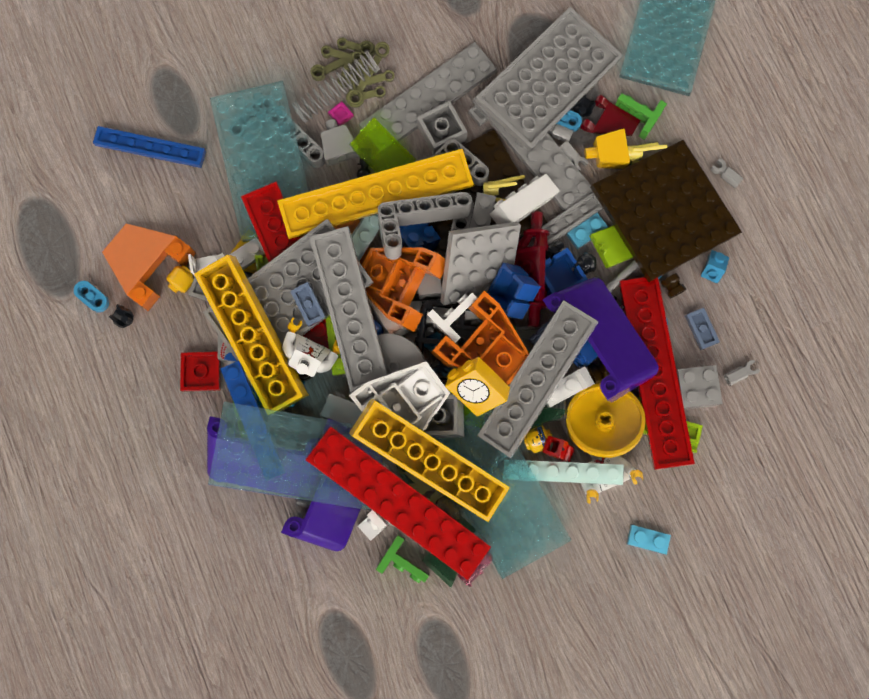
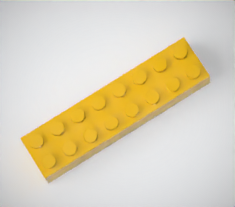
M226 255L196 272L194 275L267 415L276 414L309 396L296 370L288 365V358L282 350V343L237 258L232 255Z
M372 398L349 432L355 439L489 522L510 488Z

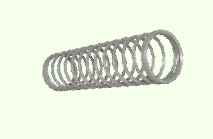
M366 50L364 53L370 60L372 66L365 59V57L360 54V58L366 70L356 59H354V62L360 74L355 70V68L350 63H348V66L355 80L348 73V71L344 67H342V70L349 84L341 76V74L338 71H336V74L343 88L333 78V76L330 75V78L338 93L332 88V86L326 80H324L333 99L320 84H318L321 92L323 93L327 103L323 100V98L318 94V92L314 88L312 90L316 95L321 107L316 103V101L311 97V95L308 92L307 96L310 99L312 105L314 106L315 111L310 107V105L305 101V99L301 97V100L307 108L310 116L303 110V108L298 104L297 101L292 103V106L294 107L295 111L305 123L308 122L306 116L312 119V114L309 108L316 115H318V111L315 104L321 110H324V107L320 99L327 106H330V103L326 95L333 102H336L332 91L339 98L342 97L336 84L345 94H347V90L342 80L350 89L353 90V86L348 76L354 81L356 85H359V82L353 70L363 81H365V78L359 66L369 77H371V74L365 62L370 66V68L375 73L380 71V68L378 67V65L376 64L368 50Z

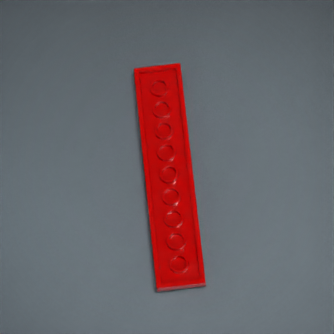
M277 182L241 196L268 262L301 239L300 236L288 238L277 202L284 199ZM324 319L305 333L303 337L329 349L326 319Z
M645 277L622 280L619 286L624 313L659 366L658 373L654 377L638 386L641 404L645 412V425L654 470L694 465L695 462L659 279L657 278L649 283Z
M331 426L305 459L466 580H469L491 548V546Z

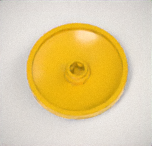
M601 383L593 384L578 392L570 401L566 412L568 434L581 450L590 455L612 458L626 454L642 438L646 420L644 409L637 397L631 392H628L612 403L602 393L600 389Z

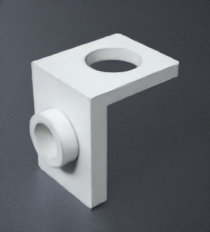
M188 254L191 273L194 275L196 272L217 261L216 256L218 255L195 259L191 254Z

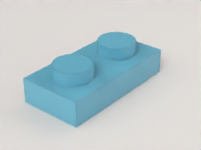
M596 213L568 232L566 236L578 250L591 241L589 235L608 228L600 215Z
M631 525L627 544L667 555L671 535Z

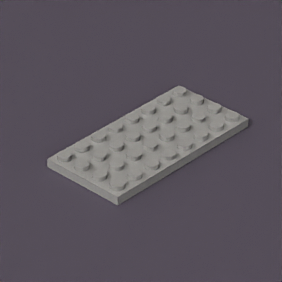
M569 7L479 93L475 101L530 151L618 63L623 55L575 10Z
M328 219L248 278L282 345L286 333L289 332L287 325L293 317V323L296 326L300 320L302 321V326L295 332V334L301 336L320 323L318 322L310 327L307 326L290 292L291 290L309 282L327 317L330 316L310 241L312 236L336 230ZM358 261L366 289L374 282ZM210 306L203 312L235 359L239 361Z

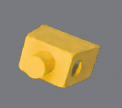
M625 129L597 136L593 142V147L584 149L585 158H595L598 168L624 169L628 167L630 158Z

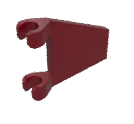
M599 95L595 100V106L605 110L596 126L589 119H585L580 126L586 132L607 134L625 129L626 136H632L641 120L612 104L604 96Z

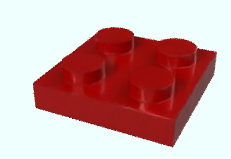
M218 352L181 353L180 391L221 390V361L218 360Z

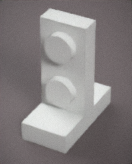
M256 237L229 254L237 258L243 270L255 263V255L266 256L261 243ZM219 254L218 256H216V259H221L222 257H224V254Z
M465 293L457 301L460 305L455 310L451 307L443 315L446 318L445 320L433 309L427 314V317L448 338L456 343L461 337L450 325L477 297L473 293L469 296Z
M586 367L575 371L561 380L546 404L548 408L595 384Z
M373 510L358 525L370 541L390 524V522Z

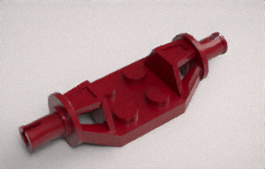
M531 212V229L523 231L524 236L517 245L514 265L521 266L529 274V277H532L541 286L534 298V302L529 301L531 304L528 309L529 327H540V310L547 308L543 299L547 297V288H545L546 251H548L547 236L550 235V231L542 229L543 212ZM532 237H536L534 245L528 247Z

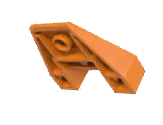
M127 223L102 251L126 295L147 311L152 308L160 296L144 283L167 255L181 266H186L189 263L188 254H191L193 257L196 254L189 245L177 236Z
M415 247L402 248V255L398 259L391 260L385 256L383 248H370L362 264L374 282L365 289L367 297L387 319L415 332L423 314L410 307V304L425 273L441 279L444 273L445 258L426 248Z
M483 291L468 308L483 321L461 348L445 336L431 351V354L445 366L457 369L463 366L466 361L473 360L479 356L509 386L530 353L501 305L487 292Z

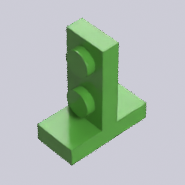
M621 93L615 105L640 119V122L645 124L638 136L645 140L667 103L660 100L655 110L651 111L648 106L639 104L631 96Z
M398 535L376 570L383 574L389 563L393 561L395 568L401 572L405 569L411 573L409 577L418 583L423 581L425 583L429 574L397 554L398 549L405 540Z

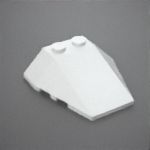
M424 361L365 382L349 396L361 412H363L372 398L424 431L450 392L429 364Z

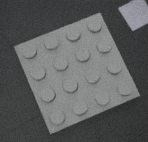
M510 222L449 231L440 302L443 305L458 303L457 301L465 293L468 296L473 293L478 298L483 291L488 292L502 264L514 265L521 224Z

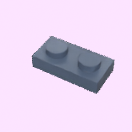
M309 282L290 291L307 326L310 327L327 318Z
M704 308L685 315L700 350L720 342Z

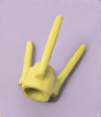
M658 142L628 146L631 165L643 158V151L664 149L668 146L659 145Z
M525 175L483 182V192L493 196L499 195V188L515 186L517 182L512 181L524 179ZM496 197L495 201L498 202L502 198Z

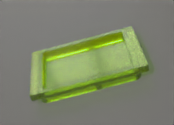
M375 117L349 144L376 173L413 163L416 160Z

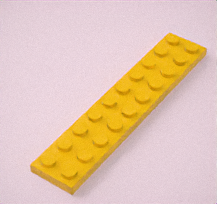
M463 149L281 199L277 202L288 238L291 239L309 233L326 219L333 226L378 214V206L384 202L448 194L473 187L474 183Z

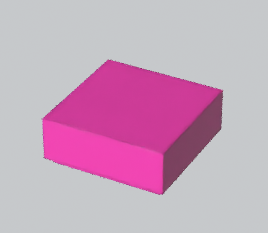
M342 101L328 111V115L336 120L338 126L344 125L354 117L353 113Z

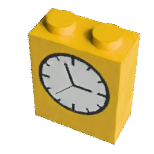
M479 356L473 360L466 361L463 366L457 369H452L447 375L448 379L445 387L477 417L501 405L508 399L510 387Z

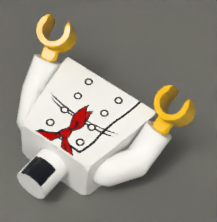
M293 317L287 325L289 332L286 333L282 345V350L288 358V365L296 369L299 374H307L311 377H314L317 372L329 371L336 362L338 354H340L337 340H335L332 347L333 351L299 334H295L302 326V321L300 320L296 326L293 323Z
M590 455L592 461L588 463L624 465L623 482L629 480V476L635 485L637 484L635 477H641L644 480L643 473L640 470H636L621 456L602 458ZM581 483L586 494L587 503L589 504L591 503L590 497H595L598 502V493L616 486Z

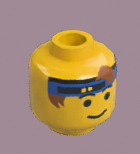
M543 425L530 428L524 438L527 450H531L533 453L543 451L547 437L552 436L550 429L546 430Z

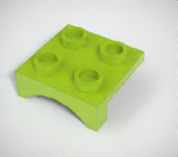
M614 225L589 235L606 269L633 258Z

